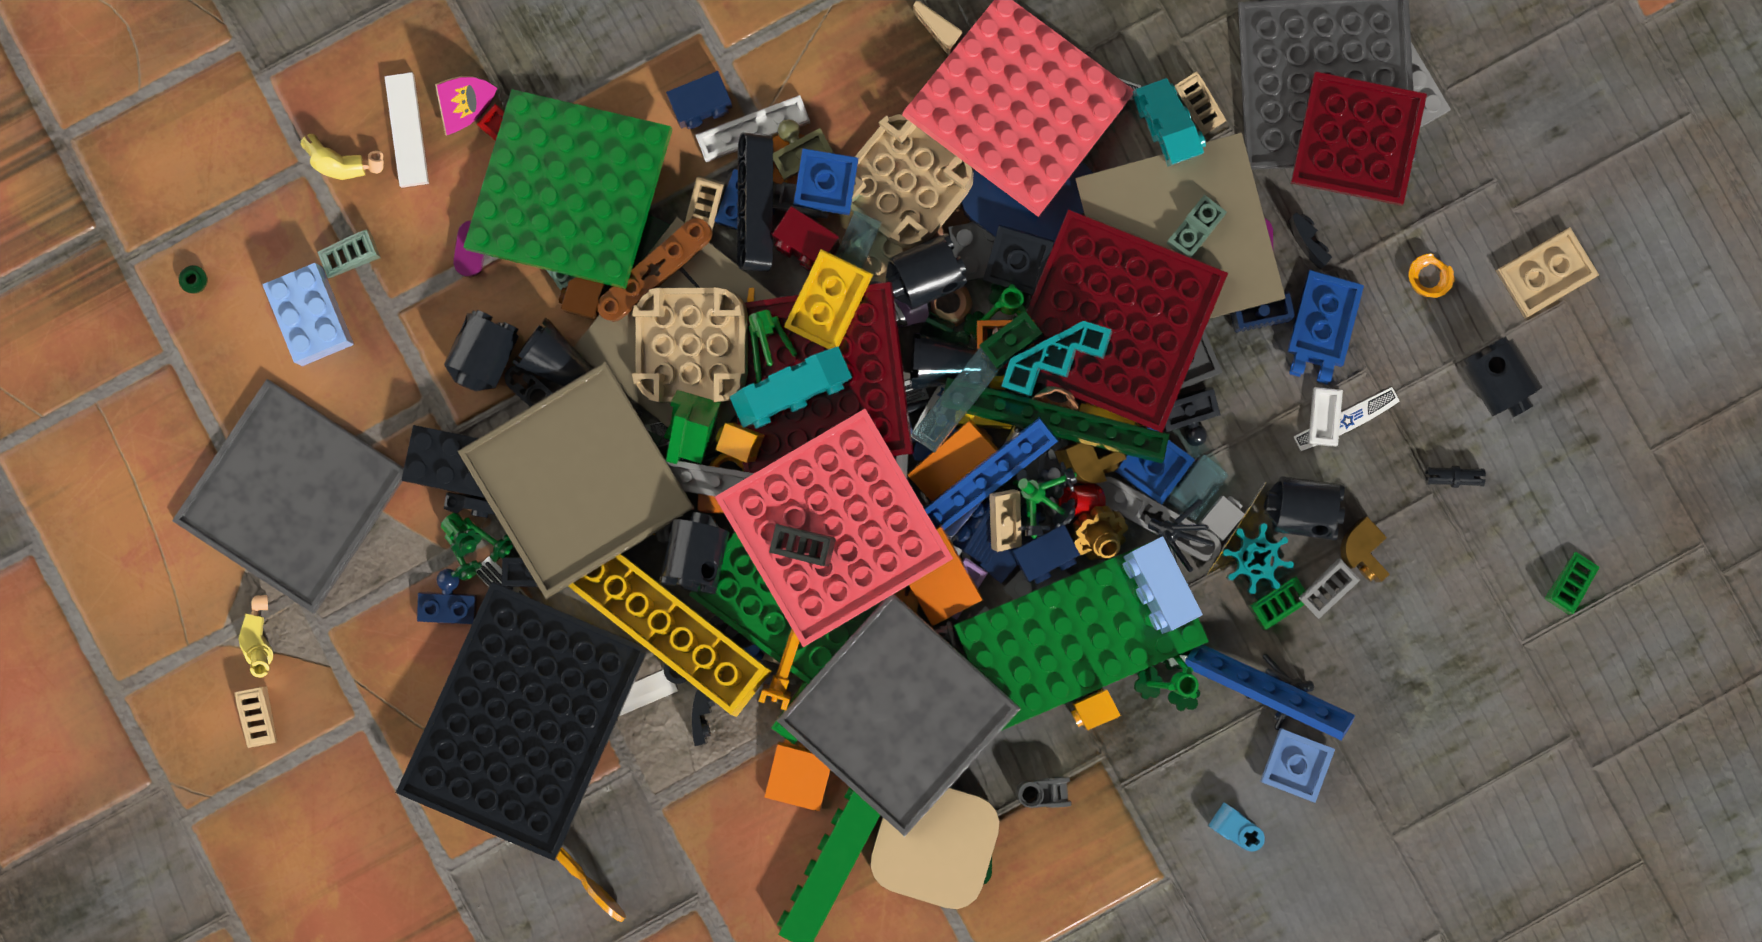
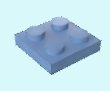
M1280 728L1260 782L1316 803L1335 749Z

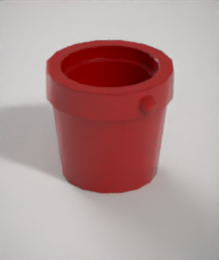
M1097 484L1073 486V492L1070 491L1069 487L1064 488L1063 496L1059 498L1060 507L1064 502L1067 503L1069 499H1075L1074 517H1079L1082 513L1090 514L1092 508L1096 506H1106L1105 493Z

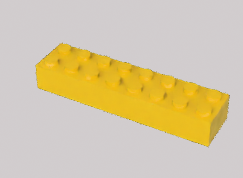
M623 554L616 556L568 586L730 715L735 717L739 715L772 672Z

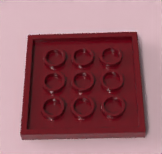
M1314 72L1290 184L1403 206L1427 94Z

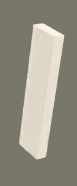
M411 72L385 76L399 186L404 188L429 184L414 74Z
M799 95L696 134V138L705 161L709 162L738 151V141L742 132L766 134L775 137L778 135V125L785 119L796 121L799 127L809 124L810 120Z

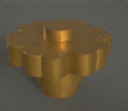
M1096 506L1092 508L1090 514L1082 513L1073 523L1072 528L1075 532L1071 535V538L1080 555L1085 554L1089 560L1111 558L1119 552L1120 546L1126 541L1123 534L1128 530V526L1119 511H1112L1109 506Z

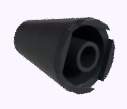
M546 317L542 321L545 327L543 328L539 325L521 348V352L518 355L521 359L516 356L512 362L517 367L561 386L568 385L592 370L583 357Z
M914 332L912 341L914 349L911 352L910 389L946 385L947 377L967 382L979 380L980 374H986L987 357H982L981 351Z

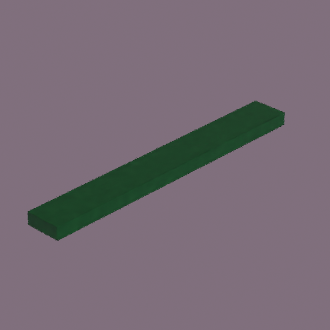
M948 377L940 407L1021 428H1027L1040 417L1056 437L1158 463H1163L1170 435Z

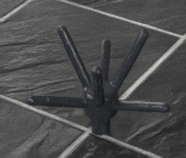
M1202 499L1194 502L1173 522L1166 520L1163 523L1152 518L1148 524L1149 529L1159 533V538L1164 537L1176 563L1177 555L1188 572H1192L1193 568L1175 543L1178 537L1208 546L1214 545V542L1183 532L1208 530V525H1179L1202 504Z
M1263 654V659L1272 668L1266 669L1267 674L1304 692L1314 690V684L1311 680L1290 679L1267 654ZM1279 711L1276 712L1274 719L1278 721L1275 725V730L1281 728L1287 716L1286 714Z

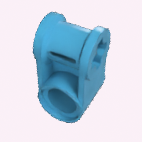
M1223 802L1208 824L1210 828L1224 838L1233 841L1247 851H1257L1265 842L1263 831L1225 802ZM1255 831L1254 837L1257 839L1254 844L1249 842L1246 845L1247 839L1244 837V834Z

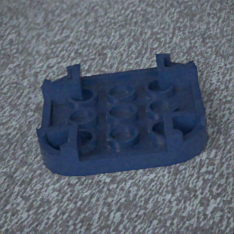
M1081 162L1038 217L974 170L973 185L962 200L961 205L964 215L970 222L973 221L995 238L1000 224L1054 240L1055 243L1068 209L1081 215L1084 214L1075 178L1093 174V172L1085 163Z

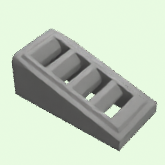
M1337 559L1299 599L1319 619L1352 589L1360 579L1341 559ZM1339 571L1347 581L1343 584L1334 575L1335 572ZM1329 578L1340 588L1337 592L1326 583ZM1320 586L1332 596L1329 600L1319 592L1318 588ZM1312 594L1324 604L1321 608L1309 598Z

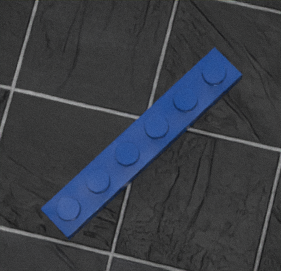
M1039 417L928 504L924 510L934 527L942 525L944 530L989 496V494L993 493L1057 443L1058 438Z
M1203 644L1193 648L1185 660L1187 666L1191 667L1194 672L1341 741L1353 723L1354 714Z

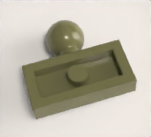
M785 119L778 125L779 137L790 143L773 153V162L784 181L799 173L802 148L834 154L820 128L799 138L800 127L796 121Z

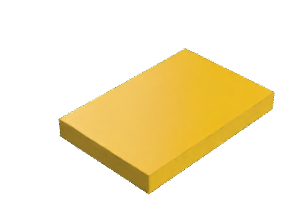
M821 249L784 328L827 349L839 347L874 274Z

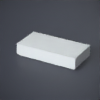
M1313 388L1308 444L1338 446L1343 390Z

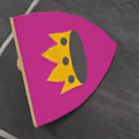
M459 76L435 84L445 135L455 133L473 123L491 103L497 88L486 80L473 76Z

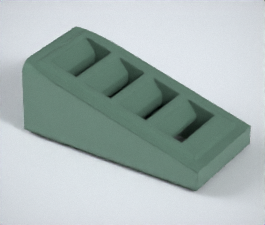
M368 229L351 235L317 252L327 278L381 258L373 236ZM363 242L367 253L362 254L358 243ZM350 246H353L357 255L354 259H352L348 248ZM340 250H343L347 260L344 264L338 253ZM333 254L338 267L332 268L328 255Z

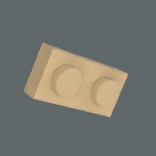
M1012 489L989 494L991 549L999 552L1022 547L1021 531H1018V528L1021 527L1020 491Z

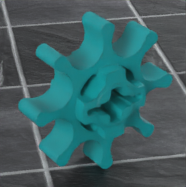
M1265 523L1259 525V534L1255 539H1248L1241 528L1236 529L1235 535L1241 540L1240 549L1236 552L1224 549L1221 553L1222 556H1231L1237 561L1236 570L1226 576L1227 580H1234L1239 574L1246 575L1250 581L1247 589L1249 594L1256 593V583L1261 578L1267 579L1273 589L1280 588V583L1274 578V570L1278 566L1286 568L1294 566L1292 561L1285 562L1278 557V548L1288 543V538L1282 537L1275 544L1268 542L1265 538L1268 526ZM1256 543L1262 544L1264 547H1258ZM1267 551V554L1260 559L1262 565L1258 563L1247 566L1255 558L1253 552L1260 554ZM1251 570H1255L1259 574H1253L1251 573Z

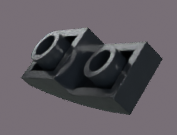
M1296 212L1288 220L1292 234L1305 255L1319 269H1322L1332 258L1328 254L1329 249L1318 240L1314 242L1311 239L1318 231L1314 227L1315 223L1305 214L1299 215Z
M698 688L692 708L694 746L708 743L707 737L711 736L708 720H702L701 715L711 713V707L716 706L715 702Z

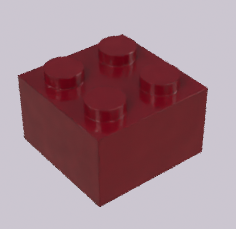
M790 206L772 234L775 246L777 247L776 250L788 258L792 255L801 262L800 265L809 272L821 249L834 255L840 247L839 236Z

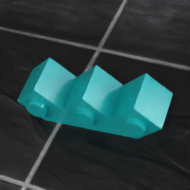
M1165 78L1133 91L1132 97L1140 119H1146L1153 142L1159 141L1167 167L1204 153L1203 147H1206L1204 136L1201 131L1196 130L1189 110L1183 106L1178 98L1173 83L1170 84L1168 79Z
M1082 321L1064 332L1037 344L1035 347L1010 359L1002 387L1032 396L1040 369L1068 378L1076 351L1104 359L1112 330Z
M837 346L814 354L795 366H789L769 375V378L760 383H752L730 396V400L742 427L754 425L755 429L771 423L770 417L779 411L788 408L792 412L806 407V400L816 394L827 391L828 395L844 389L843 383L851 379L852 376Z

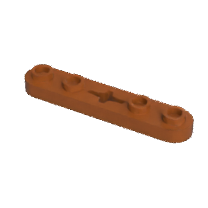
M692 218L682 225L631 270L626 289L613 286L602 295L597 305L600 316L612 322L619 321L633 310L634 305L638 304L642 296L648 293L650 289L658 288L710 242L712 238L711 226L700 218ZM664 259L666 260L658 269L661 273L659 276L651 275L643 280V277H646L651 272L649 266L652 263L657 266Z

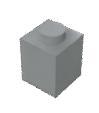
M1221 496L1198 524L1208 525L1209 529L1207 531L1213 533L1218 537L1219 541H1222L1245 515L1240 510L1243 506L1231 496L1228 498Z

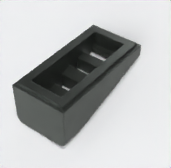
M776 524L769 553L825 567L830 565L836 538ZM788 533L789 538L786 550L781 549L784 534ZM796 536H800L798 550L793 552ZM812 539L809 555H806L807 541ZM824 542L821 556L818 558L816 556L819 543Z

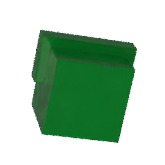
M676 391L670 404L673 407L670 425L664 436L665 439L670 440L666 462L677 465L680 458L702 463L714 439L720 402H714V400L684 391Z

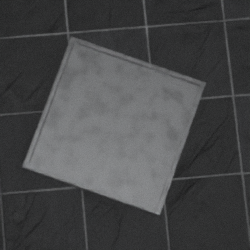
M266 379L172 521L312 613H316L403 482L401 479L404 468L275 383Z
M893 594L883 600L776 721L905 837L1015 716L1021 707L901 599Z

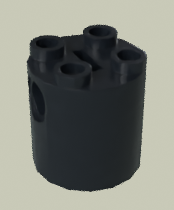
M947 233L889 258L885 280L886 282H892L894 299L905 303L911 310L956 291L967 284L964 275L966 267L960 256L955 258L952 252L954 245Z
M479 310L467 313L463 326L444 363L454 382L472 391L496 388L519 338L517 335L518 328L505 322L493 323L491 322L493 318L491 315Z
M1505 336L1488 345L1491 350L1484 355L1481 351H1478L1464 359L1466 366L1463 369L1492 416L1508 409L1511 415L1516 417L1533 407L1528 397L1542 389V385L1514 339L1508 340ZM1493 357L1501 361V369L1498 373L1491 372L1488 367L1489 361Z
M1281 476L1278 482L1266 493L1264 514H1267L1272 520L1273 532L1337 540L1338 524H1343L1345 517V507L1340 506V501H1343L1345 485Z
M693 512L689 520L674 519L659 582L676 586L677 583V585L681 586V589L698 592L699 590L705 593L716 594L729 531L720 528L714 516Z

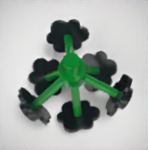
M1060 462L1064 476H1062L1061 470L1057 467H1053L1050 470L1043 469L1040 473L1041 478L1036 482L1026 478L1027 472L1023 468L1000 486L1004 489L1003 491L1012 489L1020 491V497L1023 496L1026 499V503L1021 506V527L1018 528V531H1025V536L1036 538L1043 535L1042 530H1050L1049 526H1040V523L1046 520V516L1043 514V506L1037 504L1041 501L1057 511L1053 517L1056 528L1060 525L1068 524L1075 516V499H1069L1061 507L1049 499L1051 497L1061 498L1064 494L1063 487L1066 486V482L1070 491H1074L1073 484L1077 483V473L1073 472L1071 467L1066 469L1063 462Z

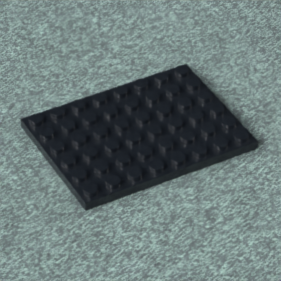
M491 582L395 793L556 861L648 653V649Z

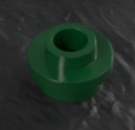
M187 266L179 274V285L187 293H200L207 286V274L198 266ZM195 274L196 282L189 284V276Z

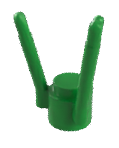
M770 310L759 311L748 317L757 383L762 381L758 338H760L768 366L772 365V359L766 337L774 334L773 328L776 329L792 356H797L793 344L780 325L778 316L772 317Z

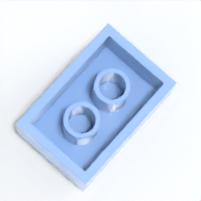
M313 263L262 284L294 363L304 366L354 345L325 271L320 265Z
M1163 536L1123 557L1126 561L1123 563L1124 570L1130 579L1134 577L1139 587L1136 589V593L1143 605L1147 603L1152 613L1149 615V618L1156 630L1160 629L1163 634L1203 615Z

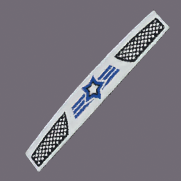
M1391 387L1341 412L1339 436L1364 424L1400 402L1393 388ZM1309 429L1294 436L1300 451L1316 446L1308 444Z

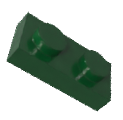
M1024 311L979 346L998 370L1010 361L1012 357L1018 355L1041 338L1043 333L1027 312Z

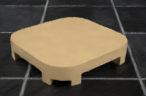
M898 114L889 118L886 116L878 122L880 127L855 156L859 159L850 211L892 243L902 248H912L930 240L971 189L974 173L971 166L903 117L902 114Z
M716 287L650 289L648 293L642 296L638 304L634 305L632 316L636 317V373H632L634 384L638 386L641 393L648 397L649 400L671 402L676 391L680 390L714 400V402L729 401L731 395L745 387L748 376V314L746 305L739 295L731 290Z
M949 787L905 837L883 818L871 857V869L874 878L882 887L892 892L944 908L960 909L970 905L977 899L982 890L997 840L999 819L995 808L988 800L980 796Z

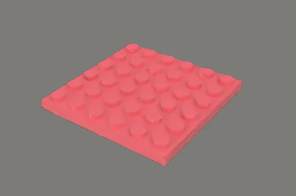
M994 0L906 107L902 116L1039 217L1131 99L1134 90L1015 1Z
M866 409L715 496L803 647L953 559ZM779 524L836 538L830 565L824 567L769 553L775 525ZM788 533L784 534L781 549L786 550L789 538ZM796 536L793 552L798 550L800 536ZM812 539L807 541L806 555H809ZM824 542L819 543L816 556L818 558L821 556Z

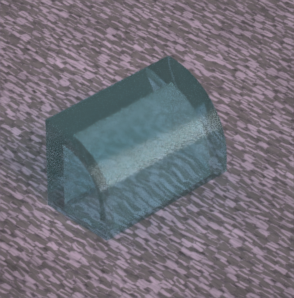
M1203 455L1198 459L1167 502L1183 513L1198 499H1202V504L1188 516L1195 522L1227 479L1228 474L1214 461Z

